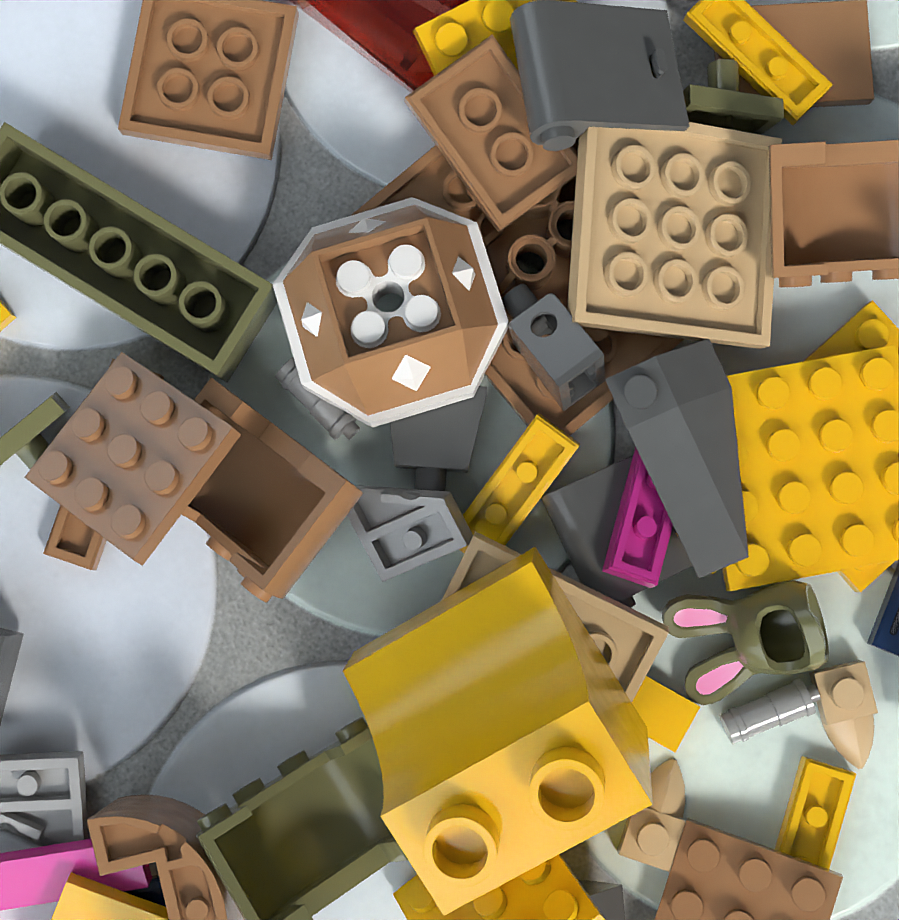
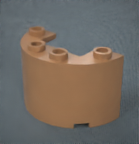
M899 140L826 144V141L769 145L772 278H779V287L812 286V276L820 275V283L852 281V271L872 270V280L899 279Z
M211 377L194 401L231 425L241 436L181 515L195 522L210 535L206 545L238 568L237 572L244 577L240 584L265 603H268L272 596L283 599L363 495V492Z
M130 795L117 798L87 819L100 876L156 862L169 920H244L196 837V834L201 830L197 820L205 815L198 809L184 802L164 796Z

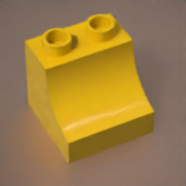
M536 547L353 652L343 669V673L364 714L377 751L382 773L384 796L380 817L443 915L456 910L653 804L647 726Z

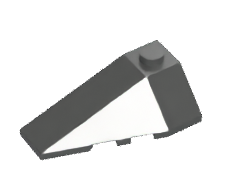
M710 339L654 356L606 378V383L627 430L698 578L748 558L732 387Z

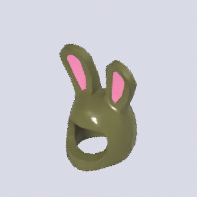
M795 580L781 582L764 587L737 600L686 594L669 600L662 611L663 624L668 626L669 634L674 637L690 638L729 633L733 637L735 646L695 664L685 676L686 694L693 702L700 705L713 704L722 700L740 687L752 675L759 673L773 675L803 673L820 668L829 659L828 638L823 616L816 595L808 583Z

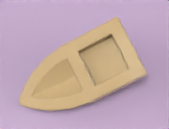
M857 660L809 672L811 682L816 686L821 698L816 702L829 740L849 763L858 769H862L873 745V714L878 713L865 661Z
M672 758L650 773L653 804L627 818L617 848V852L621 856L670 872L686 822L683 819L685 785L677 760Z

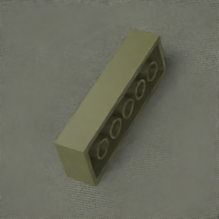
M6 122L1 126L0 245L228 383L277 304L273 284Z

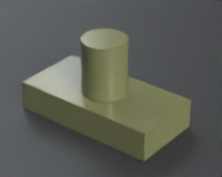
M719 59L709 63L707 66L708 87L689 84L683 90L688 120L692 123L762 135L784 119L782 98L739 91V66L735 60Z
M57 392L0 437V465L14 454L29 469L36 463L50 445L40 432L70 408Z

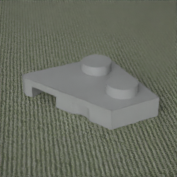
M355 485L363 492V495L347 516L382 582L466 547L473 537L451 492Z
M83 751L0 755V823H9L16 827L20 833L37 840L41 836L59 843L90 839L87 824L88 810Z

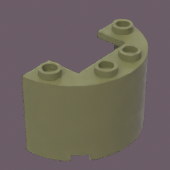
M363 717L337 731L335 735L339 741L310 758L305 750L279 764L277 768L281 775L266 785L258 778L236 791L232 796L237 804L230 809L225 803L197 820L201 830L196 834V837L244 920H313V915L388 863L408 861L380 817L384 798L382 773L371 732Z

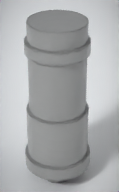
M294 357L288 360L277 372L275 378L282 383L281 386L285 390H289L310 411V414L329 432V435L334 440L343 434L350 440L360 430V427L355 423L357 419L351 414L303 388Z
M798 678L791 681L788 685L766 693V696L740 707L728 709V712L719 715L730 742L732 744L740 741L744 742L749 740V737L778 725L782 726L801 717L815 714L816 710L813 702L821 699L816 686L811 684L806 687L803 681Z

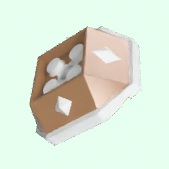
M413 197L312 227L273 283L303 388L351 414L354 418L372 428L474 397L509 327V321L477 222ZM394 293L404 298L400 308L393 312H382L376 308L378 300L386 294Z

